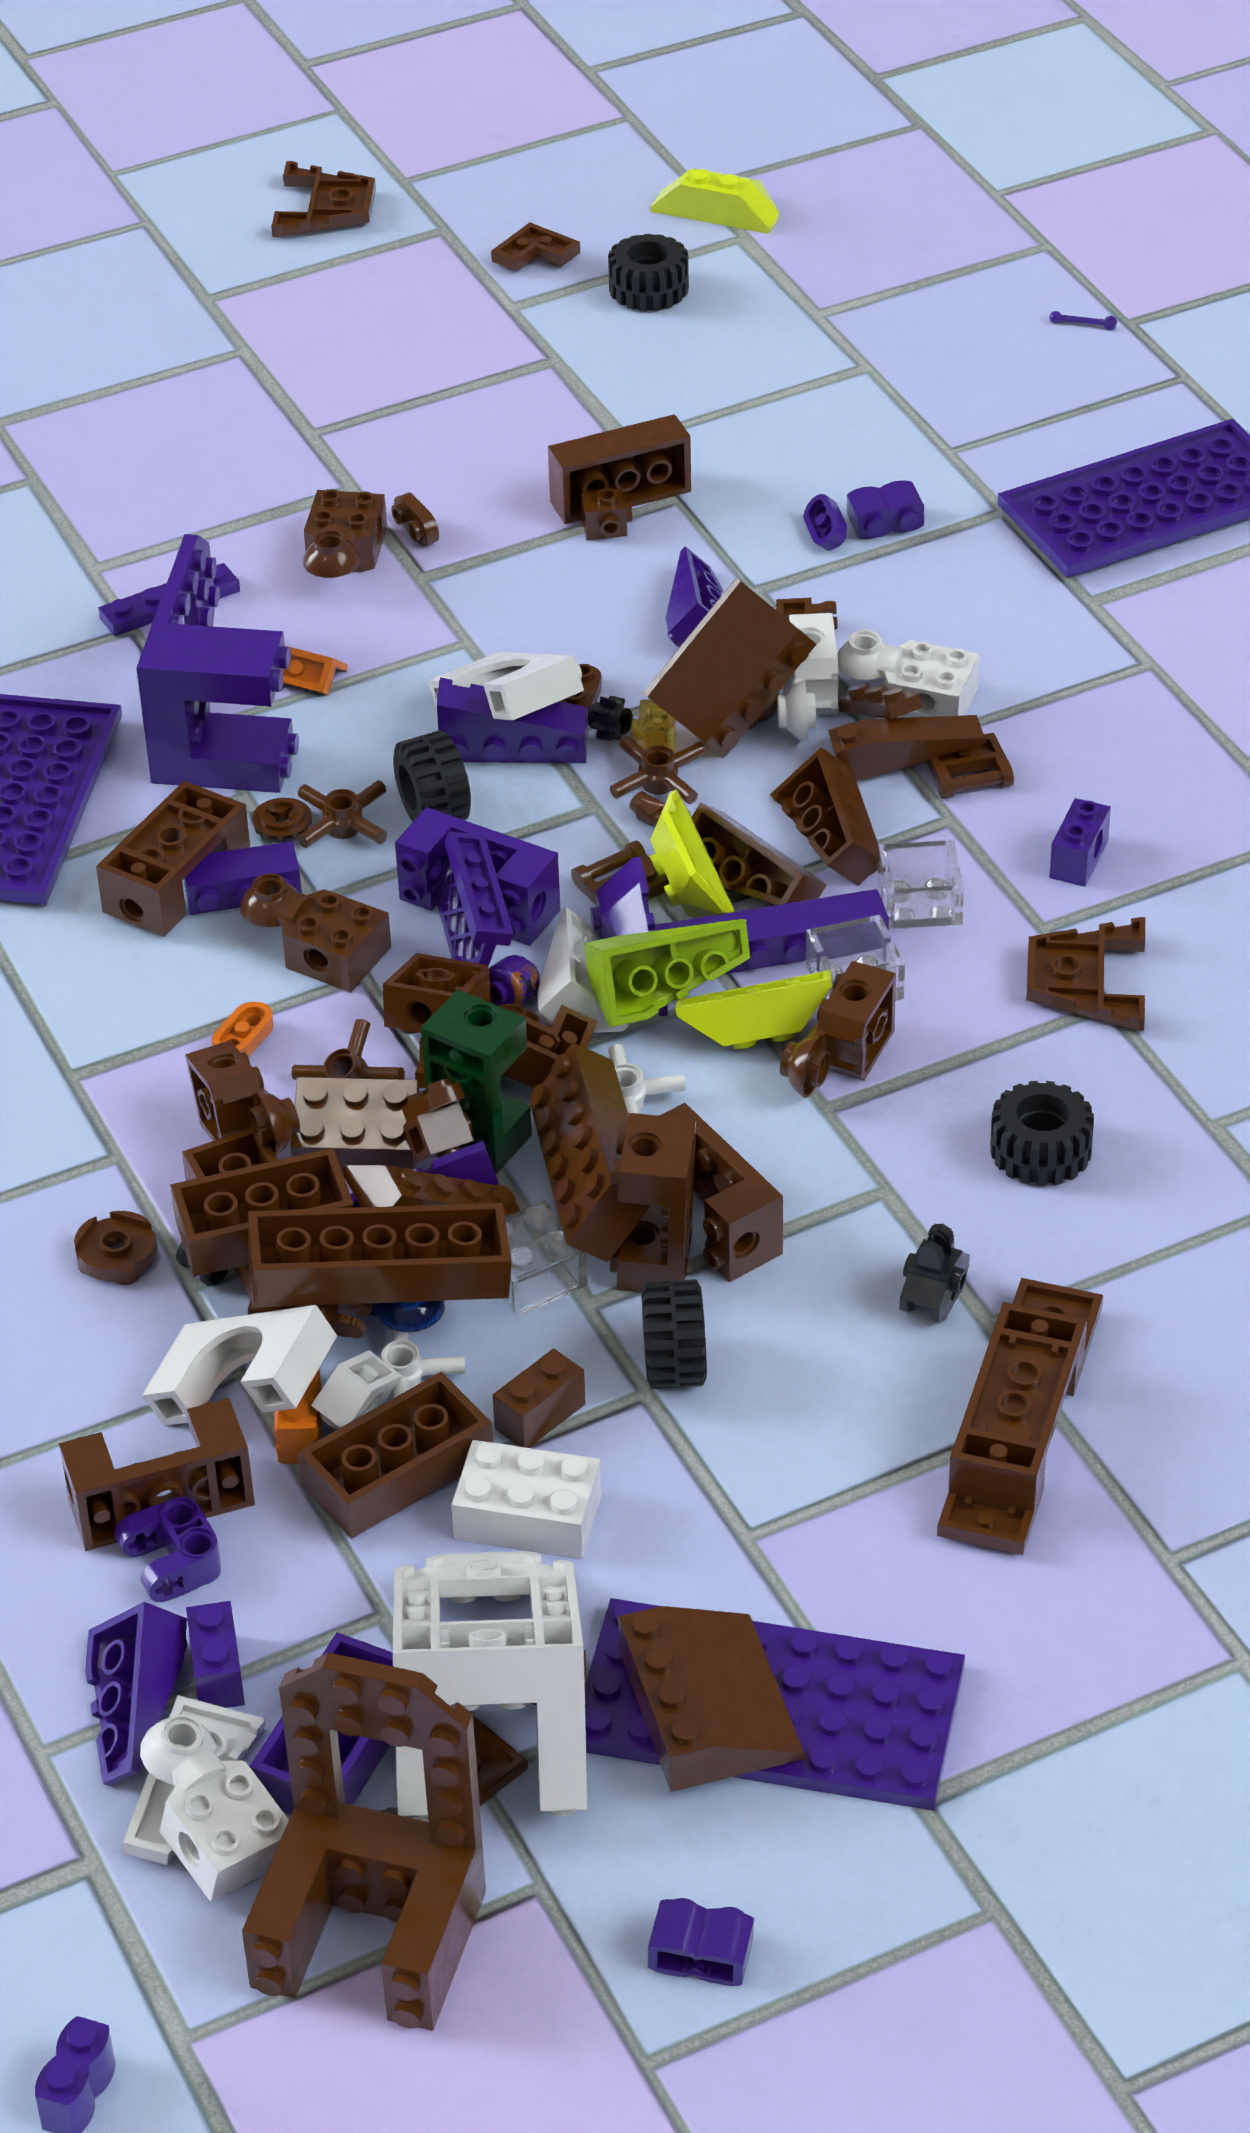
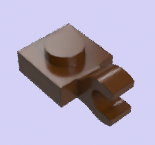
M812 597L776 599V610L789 620V615L833 613L834 615L837 614V604L835 601L812 604ZM833 616L834 629L836 630L838 629L837 617Z

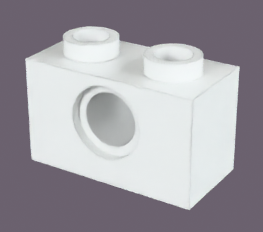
M368 1350L338 1364L311 1406L321 1413L320 1417L326 1424L335 1429H340L384 1404L402 1375Z

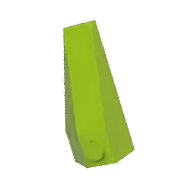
M745 919L620 935L584 943L589 983L610 1027L647 1020L659 1013L658 1010L674 1000L679 1001L689 995V991L707 980L713 981L750 959Z

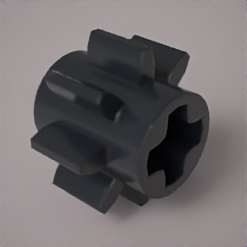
M611 695L609 698L601 696L600 701L595 702L590 707L588 724L590 728L597 730V739L610 742L612 739L621 740V735H626L630 731L633 724V713L629 708L624 707V698Z

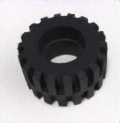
M644 234L624 238L618 244H614L611 247L612 250L608 253L609 292L611 297L617 300L618 304L626 305L630 309H639V311H655L661 308L672 307L673 304H678L682 301L683 297L687 296L689 289L688 251L681 242H676V239L660 234Z
M438 730L396 743L393 756L395 780L404 808L412 822L426 807L462 820L468 819L471 808L470 785L460 753L450 737L442 730Z
M1038 1080L1029 1081L1028 1085L1021 1083L1014 1085L1013 1091L1005 1090L1001 1094V1098L995 1101L992 1111L990 1153L992 1159H995V1165L999 1170H1006V1176L1011 1179L1020 1178L1021 1183L1028 1185L1030 1182L1037 1183V1186H1046V1183L1052 1182L1054 1185L1062 1184L1065 1178L1069 1180L1076 1178L1078 1171L1083 1172L1088 1165V1161L1091 1159L1094 1127L1092 1106L1089 1101H1084V1096L1079 1091L1072 1092L1070 1086L1065 1084L1058 1086L1055 1085L1054 1081L1046 1080V1083H1038Z
M697 1279L645 1282L641 1291L647 1382L651 1389L703 1386L707 1378V1358L701 1286Z

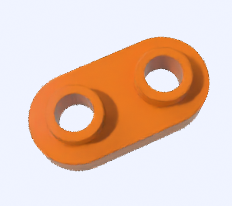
M247 1002L240 1005L213 1034L212 1046L231 1040L240 1053L246 1052L249 1057L273 1030L274 1023L271 1008L262 1002Z

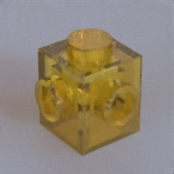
M640 700L639 719H632L631 738L634 741H638V744L644 749L654 745H663L672 749L675 754L677 720L652 700Z

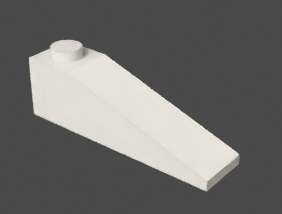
M566 906L560 911L538 989L539 1015L551 1026L560 1006L564 1005L596 1020L597 1024L593 1033L624 1031L628 1024L615 1027L608 1025L589 983L584 943L598 940L595 930Z

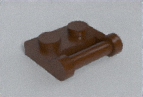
M994 733L984 734L985 744L938 758H930V760L926 761L937 783L938 793L942 799L953 797L954 793L998 784L1001 787L1014 785L1013 769ZM993 768L995 769V770H993V771H987V772H982V773H977V774H971V775H966V776L951 778L952 776H955V775H961V774H966V773H971V772H977V771H985V770L993 769Z
M637 840L626 844L624 850L587 867L582 864L571 870L574 884L595 905L596 891L613 875L598 882L594 879L623 867L633 857H641L649 890L647 900L665 893L664 886L670 884L666 874L658 875L651 858L645 853L642 844Z

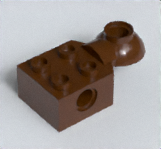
M335 489L317 490L304 528L306 552L303 557V566L307 572L318 577L337 578L351 572L361 573L375 569L387 530L385 494H375L367 491L346 492Z
M271 873L257 877L252 886L246 891L240 903V913L245 920L253 925L282 927L285 966L287 969L350 993L391 948L388 912L326 889L309 895L299 893L292 885L286 882L284 877L278 874Z
M416 953L383 983L384 1027L399 1029L400 1032L405 1034L421 1033V1027L457 989L491 1003L488 966ZM514 1004L498 1005L501 1008L517 1012L540 1023L541 1021L536 1013Z
M852 960L844 974H838L831 995L828 999L824 998L819 1005L817 1011L818 1024L799 1043L789 1042L781 1058L780 1074L781 1076L788 1077L791 1086L800 1096L808 1098L816 1087H821L827 1077L828 1070L865 1081L895 1031L896 973Z
M231 1040L185 1054L200 1125L212 1141L252 1128L260 1145L268 1143L274 1154L278 1155L288 1145L292 1134L300 1132V1122L292 1100L289 1097L279 1099L266 1091L259 1068L257 1066L252 1067L246 1052L240 1053Z

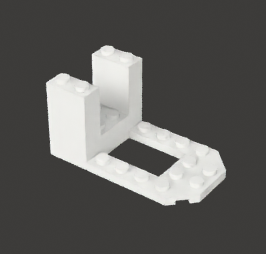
M529 1551L438 1554L426 1558V1567L415 1570L414 1566L409 1564L395 1568L393 1667L425 1674L438 1685L435 1691L436 1695L450 1706L458 1702L468 1711L476 1710L480 1705L499 1704L504 1709H521L526 1707L527 1703H536L537 1776L540 1811H549L550 1814L555 1816H570L577 1813V1810H587L584 1648L574 1563L558 1559L553 1561V1566L541 1563V1554ZM521 1595H530L532 1619L440 1622V1598H449L451 1602L468 1603L476 1600L477 1596H494V1599L498 1601H515L520 1599ZM407 1746L396 1747L398 1815L428 1821L422 1750Z

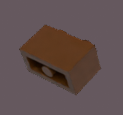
M555 1348L550 1350L492 1394L495 1430L518 1447L530 1448L586 1404L584 1369Z

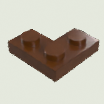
M529 222L491 250L492 262L514 271L520 270L536 257L562 267L581 253L580 241Z

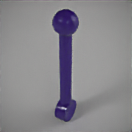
M1053 311L1049 316L1050 321L1054 324L1065 321L1101 325L1107 330H1114L1117 325V320L1113 316L1097 319L1061 315L1059 311Z

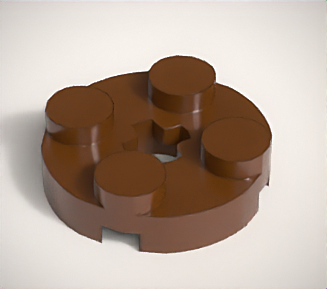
M130 1211L110 1212V1218L97 1221V1216L87 1220L78 1229L74 1238L79 1271L99 1280L116 1281L120 1285L135 1283L139 1278V1274L146 1271L153 1264L158 1254L156 1234L152 1230L151 1223L144 1216ZM118 1243H123V1247H121V1248H117V1249H110V1248H109V1247H115Z

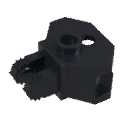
M934 1223L928 1231V1238L923 1239L917 1252L908 1255L903 1269V1276L906 1277L899 1301V1310L905 1312L915 1310L917 1305L931 1309V1320L937 1322L947 1318L963 1290L970 1262V1254L954 1248V1232L951 1230L952 1228L944 1225V1223Z

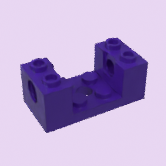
M426 807L395 841L399 900L432 911L437 906L436 902L450 866L445 847L448 831L485 835L514 936L512 940L531 946L561 910L558 852Z

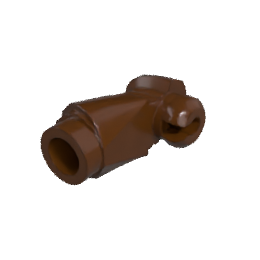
M641 791L634 795L629 807L639 821L656 826L665 803Z

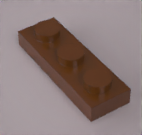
M861 683L848 688V694L838 697L840 712L885 719H894L923 707L919 693L905 692L904 688L887 689L886 685L870 687L869 683Z

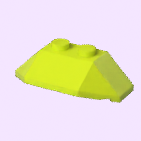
M705 169L688 170L664 188L651 205V212L767 234L770 233L779 219V211L761 180Z
M677 789L670 792L650 838L656 852L650 855V858L658 875L666 874L670 884L664 886L670 902L673 907L680 904L685 914L691 918L735 912L684 801Z
M830 969L683 998L676 1001V1015L723 1047L733 1045L734 1049L749 1048L757 1044L756 1040L771 1037L774 1042L789 1040L795 1037V1033L803 1030L821 1001L832 988V972Z

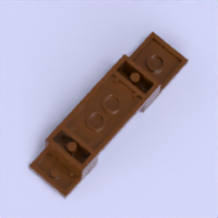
M1021 1278L1013 1303H1002L950 1456L949 1492L937 1524V1536L1020 1555L1024 1554L1044 1492L1046 1455L1065 1395L1074 1396L1103 1307L1102 1294Z

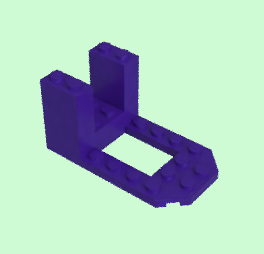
M184 534L136 667L151 783L180 785L183 781L206 788L280 793L284 779H289L291 776V756L297 755L299 749V735L293 733L292 718L211 713L210 702L271 707L276 692L282 691L283 669H288L290 666V647H285L283 631L213 626L215 607H218L220 598L219 587L214 586L213 581L217 568L216 558L211 557L208 541L199 535Z

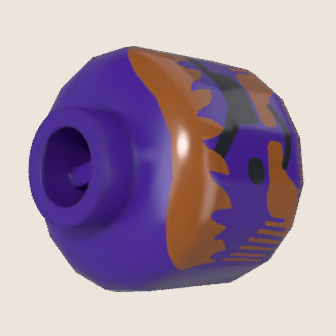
M519 955L507 956L488 968L492 1004L496 1006L514 1004L522 1007L538 995L540 985L539 971L534 963Z

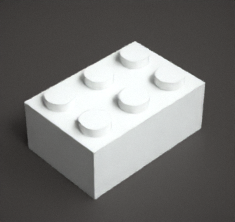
M472 1440L451 1504L454 1540L583 1559L602 1495L601 1459Z

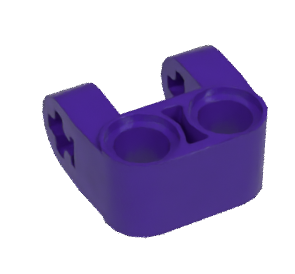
M188 1497L171 1498L164 1503L148 1507L125 1517L115 1528L114 1536L124 1554L129 1557L143 1556L162 1547L167 1549L169 1555L147 1565L140 1577L151 1600L155 1602H165L177 1598L203 1585L210 1584L220 1575L221 1563L216 1534L193 1499Z

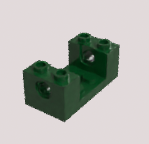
M457 989L421 1027L425 1090L427 1089L426 1086L446 1078H450L451 1084H461L466 1099L459 1103L462 1111L468 1115L471 1121V1135L473 1138L471 1143L461 1149L483 1141L494 1172L497 1174L532 1136L531 1106L516 1099L510 1098L508 1100L501 1097L500 1080L502 1074L527 1049L526 1018Z

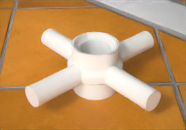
M613 1044L609 1047V1056L615 1066L628 1115L629 1113L639 1114L643 1109L646 1095L686 1090L684 1075L643 1079L642 1070L634 1064L627 1063L623 1045Z
M397 1316L392 1319V1342L383 1347L381 1360L402 1375L391 1392L393 1398L420 1384L422 1376L436 1375L441 1371L444 1374L465 1373V1356L422 1359L419 1356L417 1346L409 1341L408 1319L403 1316Z

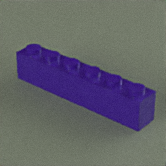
M878 889L655 925V931L745 919L750 959L724 974L887 948L889 946V917Z

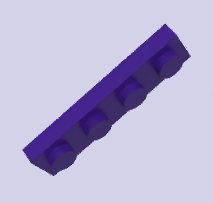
M224 562L218 564L213 581L214 586L219 587V599L240 592L239 579ZM167 583L145 589L140 593L123 599H117L112 603L98 607L100 620L114 637L153 623Z

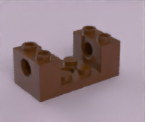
M183 781L96 866L102 912L165 937L186 916L182 880L209 853L250 847L246 804Z
M686 1103L659 1115L696 1119L694 1191H697L699 1197L704 1201L705 1219L703 1220V1228L707 1235V1240L705 1241L703 1255L708 1266L712 1270L718 1271L729 1282H732L782 1255L783 1195Z
M629 1113L626 1130H618L616 1154L622 1156L621 1159H613L611 1184L618 1185V1202L651 1206L610 1259V1272H617V1290L641 1292L645 1282L686 1279L693 1226L696 1119Z
M229 1398L187 1409L189 1427L196 1448L178 1451L170 1455L134 1463L118 1469H114L102 1432L59 1443L68 1500L85 1551L118 1543L114 1536V1531L122 1519L148 1507L164 1503L171 1498L188 1497L193 1499L206 1518L255 1505L248 1446ZM170 1490V1493L166 1495L157 1496L159 1493L163 1491Z

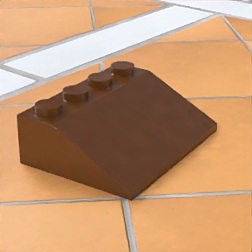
M736 577L643 694L724 758L737 745L742 735L761 715L764 708L777 692L784 687L786 681L799 665L807 659L809 653L817 644Z
M659 1606L618 1616L619 1652L670 1792L805 1759V1753L750 1614Z

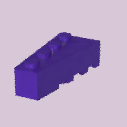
M440 677L437 697L438 730H442L450 737L458 749L463 762L586 763L588 746L587 707L558 701L515 720L493 719L484 686L470 684V688L452 684L453 680Z

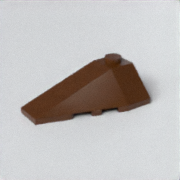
M977 715L863 719L828 730L835 756L852 767L856 781L986 743Z

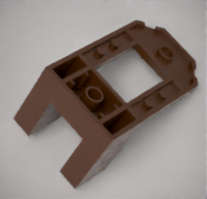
M329 1652L316 1658L313 1666L302 1671L297 1667L285 1673L279 1687L294 1809L242 1929L250 1988L257 1989L269 1996L283 1995L296 1998L333 1906L342 1907L351 1913L363 1912L381 1916L397 1923L381 1963L387 2020L396 2022L404 2028L414 2029L418 2027L434 2031L485 1896L486 1882L473 1714L457 1702L450 1706L436 1695L435 1691L438 1685L425 1674ZM337 1731L347 1736H362L384 1741L396 1747L407 1746L422 1750L429 1822L345 1803Z

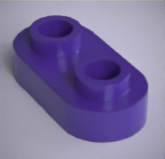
M818 494L813 497L804 510V522L815 544L826 551L833 550L841 546L845 541L847 524L836 501L825 494Z

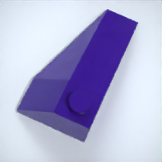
M686 546L680 551L665 617L668 628L667 635L679 648L722 596L721 593L724 591L711 567Z
M633 857L596 891V907L590 908L592 929L600 930L601 939L655 931L653 913L649 912L647 900L649 890L641 857ZM668 1004L658 1010L660 1017L668 1016Z
M145 1601L88 1631L85 1673L87 1683L95 1687L96 1699L90 1705L92 1716L100 1719L101 1731L96 1739L102 1782L108 1786H112L139 1773L143 1764L140 1757L141 1742L146 1732L161 1719L184 1662L187 1648V1618Z

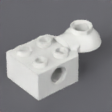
M833 613L789 615V621L817 645L809 653L807 659L799 665L786 681L783 687L784 695L777 696L779 728H787L795 737L805 741L808 738V728L816 727V716L837 715L838 654Z
M861 630L853 633L837 652L838 670L845 676L859 680L884 678L883 685H886L887 689L904 688L905 692L919 693L923 707L897 718L965 715L978 689L979 654L962 649H952L912 640L896 647L886 645L881 641L880 635L876 632Z
M177 1715L156 1723L146 1732L141 1742L140 1757L145 1768L156 1779L174 1785L165 1803L159 1832L209 1901L213 1902L267 1873L289 1819L245 1761L220 1760L217 1757V1746L211 1733L195 1718L188 1715Z

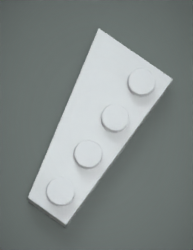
M179 1695L176 1697L169 1716L171 1718L177 1715H188L195 1718L211 1733L217 1746V1757L220 1760L228 1761L243 1760L263 1732L266 1720L265 1718ZM150 1772L146 1778L123 1840L122 1853L168 1865L175 1852L159 1831L165 1803L174 1785L156 1779Z

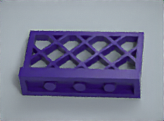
M448 831L445 847L450 866L436 903L452 959L484 964L489 967L496 945L510 946L514 933L485 835Z

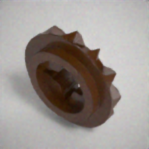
M285 797L275 798L259 805L253 813L252 821L256 834H263L266 841L277 838L281 843L284 838L296 840L298 834L306 831L308 826L312 824V813L310 808L300 800Z

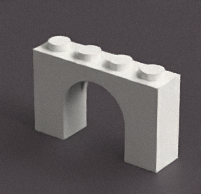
M497 652L428 680L436 710L439 680L441 677L453 680L452 684L467 688H470V684L484 686L493 719L515 720L584 691L581 681V668L576 662L575 656Z
M316 1305L185 1324L142 1396L164 1426L188 1423L187 1409L208 1403L215 1389L231 1372L243 1364L252 1361L240 1382L261 1412L296 1409L334 1343L337 1334Z

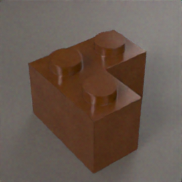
M564 1005L560 1006L550 1028L523 1016L526 1018L527 1049L502 1075L534 1089L538 1084H542L552 1071L556 1058L560 1054H564L572 1042L585 1048L588 1047L597 1021Z

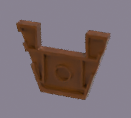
M286 161L283 173L284 186L313 187L307 212H274L271 225L272 237H283L370 222L376 192L375 178L344 171H338L337 175L323 173L322 167L311 165L310 170L298 168V162Z
M1146 917L1132 918L1130 925L1114 927L1113 922L1099 924V930L1079 934L1075 928L1029 936L1026 1000L1137 1031H1144L1145 995L1104 993V950L1144 952Z

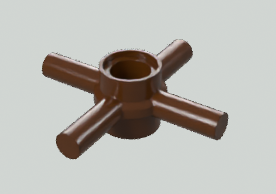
M629 736L624 737L620 741L619 747L637 761L639 767L637 773L610 786V792L615 799L643 787L646 792L654 795L666 794L677 789L682 800L687 804H692L696 801L698 793L677 775L678 768L706 755V747L701 741L675 754L672 749L663 745H654L644 749Z
M377 780L357 795L351 790L337 789L331 791L326 796L307 784L302 785L298 790V797L322 810L323 819L298 836L299 844L304 848H308L326 834L337 839H348L358 834V832L378 844L384 843L387 839V831L362 817V809L386 793L387 789L384 783Z
M356 1019L347 1048L332 1052L325 1060L324 1065H293L291 1076L293 1080H297V1077L404 1080L405 1071L402 1067H371L367 1065L361 1056L371 1024L367 1020Z

